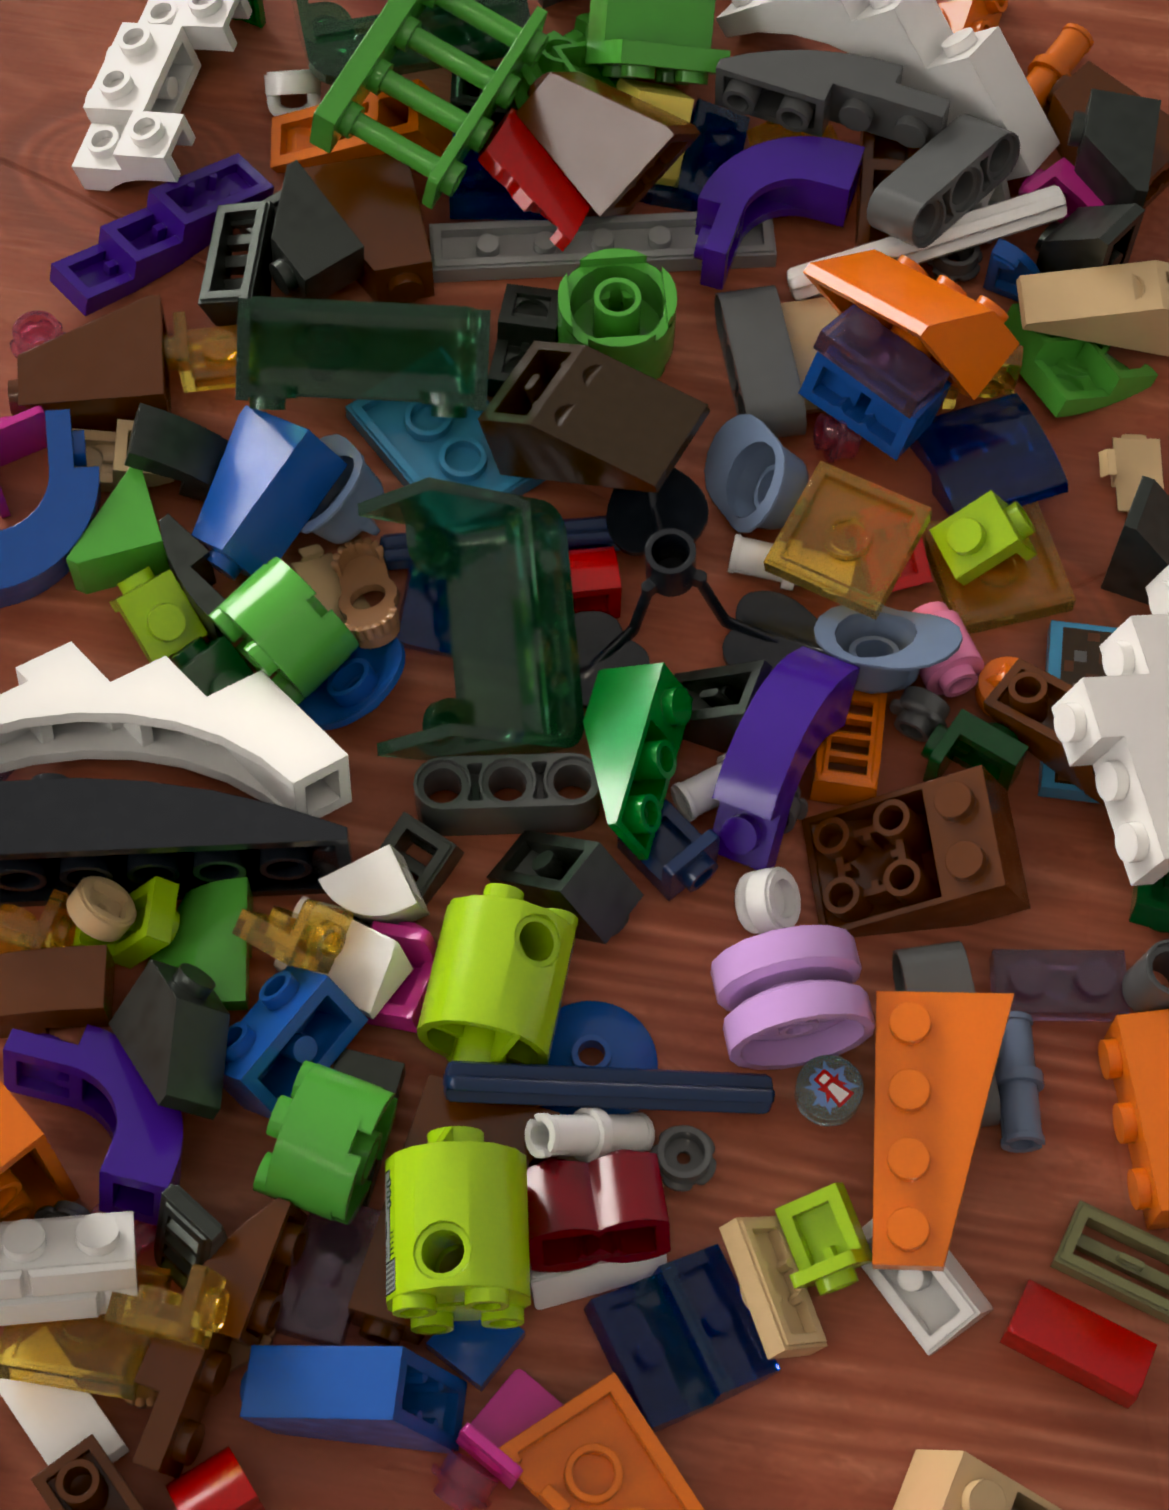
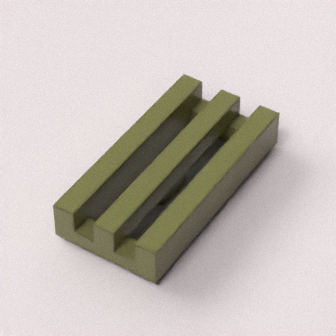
M1080 1200L1050 1267L1169 1324L1168 1299L1073 1254L1075 1249L1169 1295V1275L1146 1265L1135 1257L1119 1252L1082 1234L1084 1226H1087L1168 1266L1169 1242Z

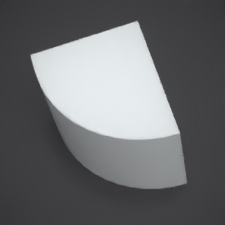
M390 844L318 879L324 891L333 901L353 916L369 924H372L373 921L398 924L403 921L414 922L430 914L404 857Z

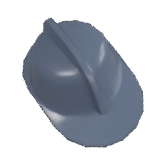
M752 414L737 415L725 422L714 436L707 452L704 473L706 489L714 504L729 521L731 527L738 533H750L756 528L764 530L782 529L793 518L808 519L812 512L804 499L808 488L809 473L803 460L786 449L766 424Z
M339 434L322 437L320 440L348 465L300 532L304 534L312 532L332 543L340 545L349 542L362 531L377 536L380 529L373 518L381 505L384 495L381 481L365 463L364 456L347 438Z
M868 602L846 603L830 608L819 616L814 626L816 643L825 653L843 662L860 667L854 690L869 694L905 689L916 681L920 669L928 668L947 660L959 650L963 641L959 626L949 619L931 614L896 610Z

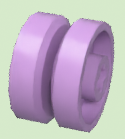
M800 925L771 930L736 943L725 949L712 961L710 973L717 1003L726 1011H730L724 1018L723 1032L729 1059L739 1067L755 1070L786 1069L809 1065L839 1056L854 1049L873 1035L876 1024L868 993L861 986L854 984L859 979L862 969L855 939L846 929L831 925Z

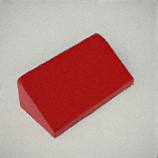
M1030 1279L999 1342L1127 1409L1139 1396L1157 1344Z

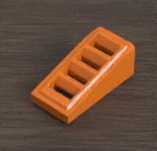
M854 690L850 705L872 708L871 715L848 712L845 724L869 728V734L837 730L823 740L815 753L809 800L850 805L876 797L887 693L869 694ZM831 743L866 747L867 752L864 754L830 749ZM829 762L865 768L864 773L830 769L828 765Z

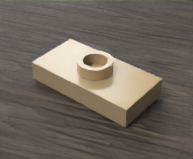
M736 1217L719 1227L740 1284L741 1298L751 1313L767 1359L809 1356L827 1347L825 1334L807 1288L794 1289L789 1275L799 1270L778 1217Z

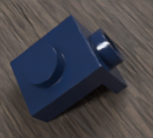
M665 799L661 811V824L655 832L648 860H639L619 837L617 848L670 901L685 888L689 892L696 891L713 876L718 868L717 858L720 837L712 829L707 830L701 835Z

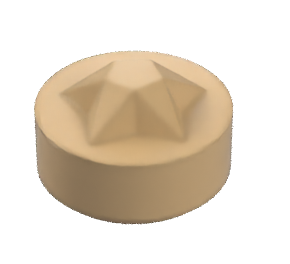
M89 876L82 879L70 894L66 903L68 914L76 926L92 938L104 942H114L121 939L137 917L134 901L128 892L116 882L100 876Z

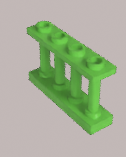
M388 0L315 110L310 143L330 154L341 136L350 139L353 135L428 177L421 204L432 210L442 193L451 197L457 190L467 170V165L462 162L470 149L479 153L486 144L495 125V122L490 118L496 108L500 106L506 110L512 103L522 83V78L517 75L523 65L526 63L534 67L541 57L549 40V36L542 32L548 11L537 6L522 28L475 0ZM438 6L510 47L497 70L492 69L422 29V21L418 18L424 9L428 7L435 10ZM400 49L406 53L409 49H412L482 89L483 92L469 114L393 71L394 64L390 61L397 50ZM382 91L454 132L455 136L442 156L435 155L365 115V107L361 105L369 93L372 92L375 95H379Z

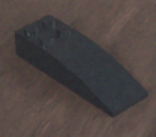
M57 773L38 774L32 777L31 780H0V908L66 905L67 899L82 879L89 876L108 878L123 887L128 894L155 876L179 884L177 900H183L186 893L201 885L241 877H248L253 897L327 894L318 879L353 862L347 827L275 804L214 790L149 781L68 778Z

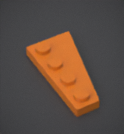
M876 991L873 1269L944 1271L966 1186V1179L980 1132L1006 1025L1009 1020L1014 993Z
M615 1372L498 1447L523 1469L518 1480L549 1510H704Z

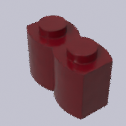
M622 1149L613 1151L589 1163L566 1161L564 1159H548L527 1168L529 1259L532 1271L566 1272L585 1268L599 1261L611 1263L639 1262L662 1256L671 1251L669 1217L657 1154Z

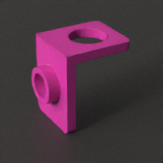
M35 406L14 416L0 418V467L47 447L45 412L42 406ZM0 487V516L4 519L11 516Z
M516 1369L471 1424L467 1422L460 1430L456 1443L511 1490L521 1476L523 1469L498 1447L537 1423L563 1404L526 1372Z

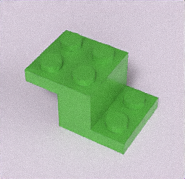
M716 0L590 1L585 64L603 66V77L636 80V78L655 79L657 83L676 85H708L709 75L716 74V66L719 60L730 57L731 51L711 49Z

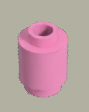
M940 601L926 603L911 611L949 619L959 626L963 637L959 650L950 658L931 667L920 669L919 675L926 689L936 695L944 694L946 697L959 696L972 689L978 681L981 670L984 668V661L959 614L954 610H949L947 605Z

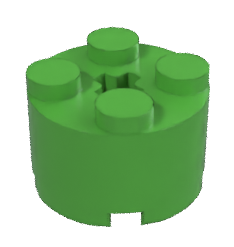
M603 249L580 259V266L571 272L568 277L566 273L559 285L558 343L589 346L652 378H660L665 370V365L671 357L675 339L677 290L671 275L663 267L662 271H660L655 266L646 262V255L631 249Z
M275 556L256 570L214 609L208 617L233 643L241 637L243 641L235 649L256 672L262 670L269 677L275 673L276 675L271 680L299 705L351 657V654L359 647V643L332 609L328 611L314 596L316 592L291 567Z
M305 1060L296 1076L291 1098L281 1095L271 1113L266 1134L277 1140L273 1152L268 1151L260 1163L254 1179L253 1191L275 1200L281 1198L290 1201L299 1209L331 1221H338L349 1225L361 1208L372 1184L367 1178L375 1159L381 1161L397 1110L398 1098L394 1097L396 1093L327 1066Z

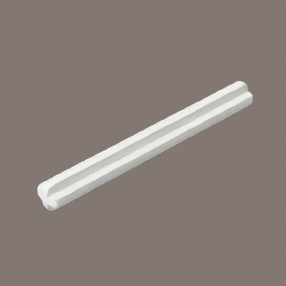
M1052 185L969 211L925 248H917L889 236L806 262L787 270L788 287L796 301L822 295L803 273L811 262L875 249L895 260L901 255H905L917 264H921L1058 221L1067 215L1066 199L1060 187Z

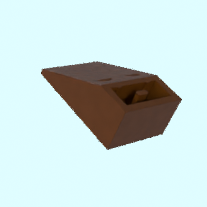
M983 765L802 819L819 925L843 928L853 937L970 926L1030 909L1008 793Z

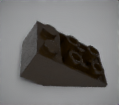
M534 341L480 415L478 421L500 475L658 493L710 413L708 404L589 346Z

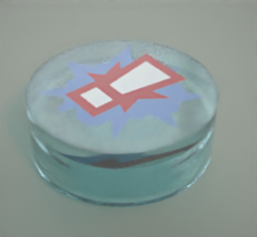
M822 1055L811 1059L802 1067L797 1077L794 1096L798 1109L808 1120L821 1126H838L847 1122L856 1114L863 1097L864 1085L859 1071L851 1062L835 1055Z

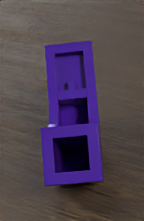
M783 137L751 146L723 163L708 179L698 197L695 235H698L694 258L702 260L700 285L723 290L741 241L751 229L766 220L782 216H800L843 227L859 184L865 147L825 137Z
M802 646L783 658L764 680L750 702L733 736L712 798L720 801L713 826V831L720 837L718 855L755 870L775 867L798 784L810 759L823 740L845 726L860 671L859 666L843 662L832 656Z
M87 1024L82 1038L77 1045L65 1042L51 1034H34L12 1028L3 1048L4 1086L10 1092L69 1106L83 1111L96 1119L106 1129L112 1139L99 1171V1211L105 1213L133 1211L134 1220L157 1226L161 1193L171 1183L175 1186L177 1184L180 1186L183 1149V1119L181 1111L157 1104L114 1033Z

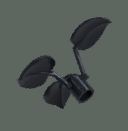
M673 468L658 493L614 488L608 503L606 522L608 533L613 543L625 554L631 556L645 555L646 580L641 584V594L629 625L622 631L619 622L613 616L601 611H580L567 617L555 628L546 645L540 690L546 697L561 704L576 708H587L599 670L650 664L649 656L645 649L632 641V639L640 630L652 596L656 593L667 597L680 596L689 591L692 586L698 588L719 623L731 630L725 637L722 646L726 665L765 659L772 666L773 670L783 658L802 646L826 655L829 654L825 653L815 640L814 626L818 619L803 605L784 594L764 590L750 592L739 601L736 609V619L727 614L708 584L706 572L696 569V546L694 542L702 535L708 522L709 510L707 500L699 486L691 478Z

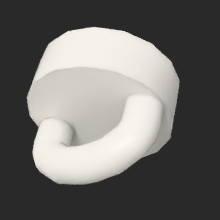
M317 69L266 72L267 75H264L267 106L273 116L309 108L321 103L320 72H317ZM307 94V103L302 107L288 108L281 104L280 95Z
M778 866L750 871L739 879L735 889V909L738 920L745 930L752 934H762L771 930L794 927L797 923L801 911L800 892L794 877L785 868Z

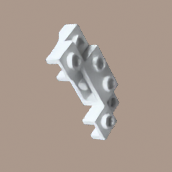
M148 0L138 23L122 22L112 46L106 52L105 61L93 87L86 95L83 106L88 119L91 121V125L71 167L84 189L110 191L115 186L130 181L178 182L181 173L171 154L175 145L192 146L196 139L185 115L180 114L202 66L194 49L234 52L237 41L229 24L232 18H250L252 9L248 0Z

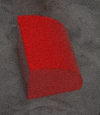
M614 546L551 553L559 624L570 615L580 611H601L614 618H620L622 585Z
M229 1446L165 1485L177 1510H265Z

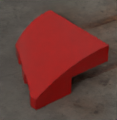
M511 108L491 132L477 160L494 179L507 189L511 198L524 212L540 213L558 228L549 239L556 247L564 251L575 237L591 206L516 115L517 111Z

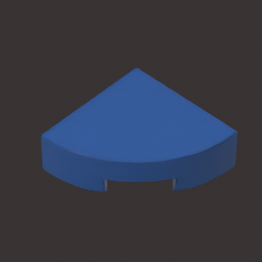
M999 238L991 252L983 288L1019 302L1016 280L1020 275L1038 274L1041 272L1025 252L1010 242Z
M481 1320L455 1321L452 1332L433 1335L426 1342V1347L482 1392L524 1339L525 1330L519 1326L508 1329L486 1328L481 1325Z

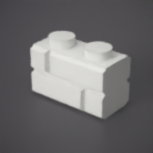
M133 1211L0 1222V1326L96 1318L100 1314H107L108 1316L139 1314L137 1253Z

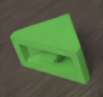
M129 467L67 556L66 561L76 590L90 594L116 587L117 583L150 566L155 576L170 569L142 470Z

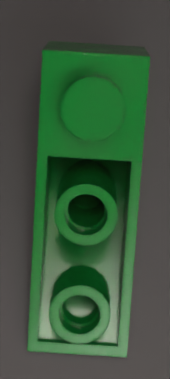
M664 662L599 670L583 719L607 824L639 860H648L655 832L660 827L664 800L670 779L676 771L677 755L684 730L692 714L693 698Z

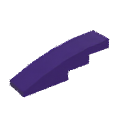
M237 153L179 177L177 183L166 182L149 189L146 208L100 226L99 242L97 245L51 263L50 282L84 316H87L138 291L209 246L218 205L262 201L273 195L274 186Z

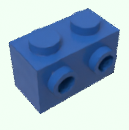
M287 965L283 971L274 974L265 982L259 992V1000L243 1019L229 1027L223 1088L244 1109L270 1119L279 1097L285 1095L291 1098L292 1088L303 1062L307 1060L330 1068L369 1019L329 976Z

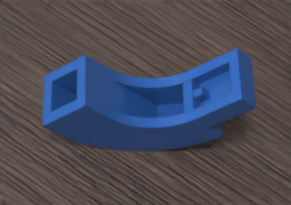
M70 409L45 410L49 480L42 501L23 521L0 530V608L24 602L43 593L70 572L66 558L100 510L99 466L87 467L84 430H72Z

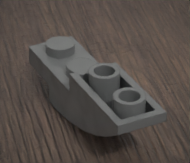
M818 50L754 52L722 58L716 66L715 105L727 108L739 115H750L779 124L790 131L805 132L817 137H822L829 121H833L854 131H865L897 141L909 148L921 149L947 126L951 100L901 85L903 65L842 52Z

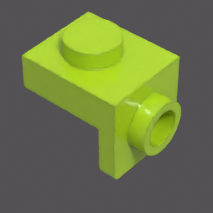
M992 490L929 530L954 578L964 586L1015 553L1026 561L1038 555L1029 539V536L1034 534L1036 529L1023 507L1017 501L1010 505L1007 504Z
M150 566L117 583L122 595L109 603L115 613L120 612L149 663L164 656L169 657L197 637L208 635L171 569L155 576Z
M155 876L129 894L134 901L137 917L121 939L114 942L100 941L87 935L76 926L73 945H107L115 964L130 969L156 952L167 947L173 941L180 923V914L176 910L179 884Z
M835 1182L774 1209L799 1270L789 1275L794 1289L816 1286L820 1296L833 1293L858 1282L859 1279L855 1269L872 1262L871 1249L843 1182Z

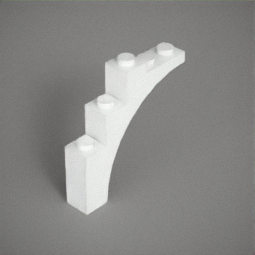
M731 0L732 3L716 18L726 38L756 32L792 34L832 45L849 54L872 57L903 65L902 85L951 100L947 126L962 114H969L1014 132L1019 136V157L1014 169L1008 175L1007 181L1032 175L1060 144L1000 27L996 26L974 32L969 27L953 33L936 0Z
M1169 565L1145 587L1152 615L1130 616L1099 646L1102 654L1103 669L1107 676L1082 677L1051 707L1054 715L1055 733L1063 744L1069 766H1093L1096 775V789L1099 796L1104 800L1115 835V848L1119 858L1124 863L1131 886L1154 884L1169 872Z
M71 641L15 667L19 686L0 694V773L32 765L81 759L136 760L184 768L226 782L262 802L286 807L317 818H322L352 802L349 755L262 670L209 696H206L167 656L159 658L110 682Z

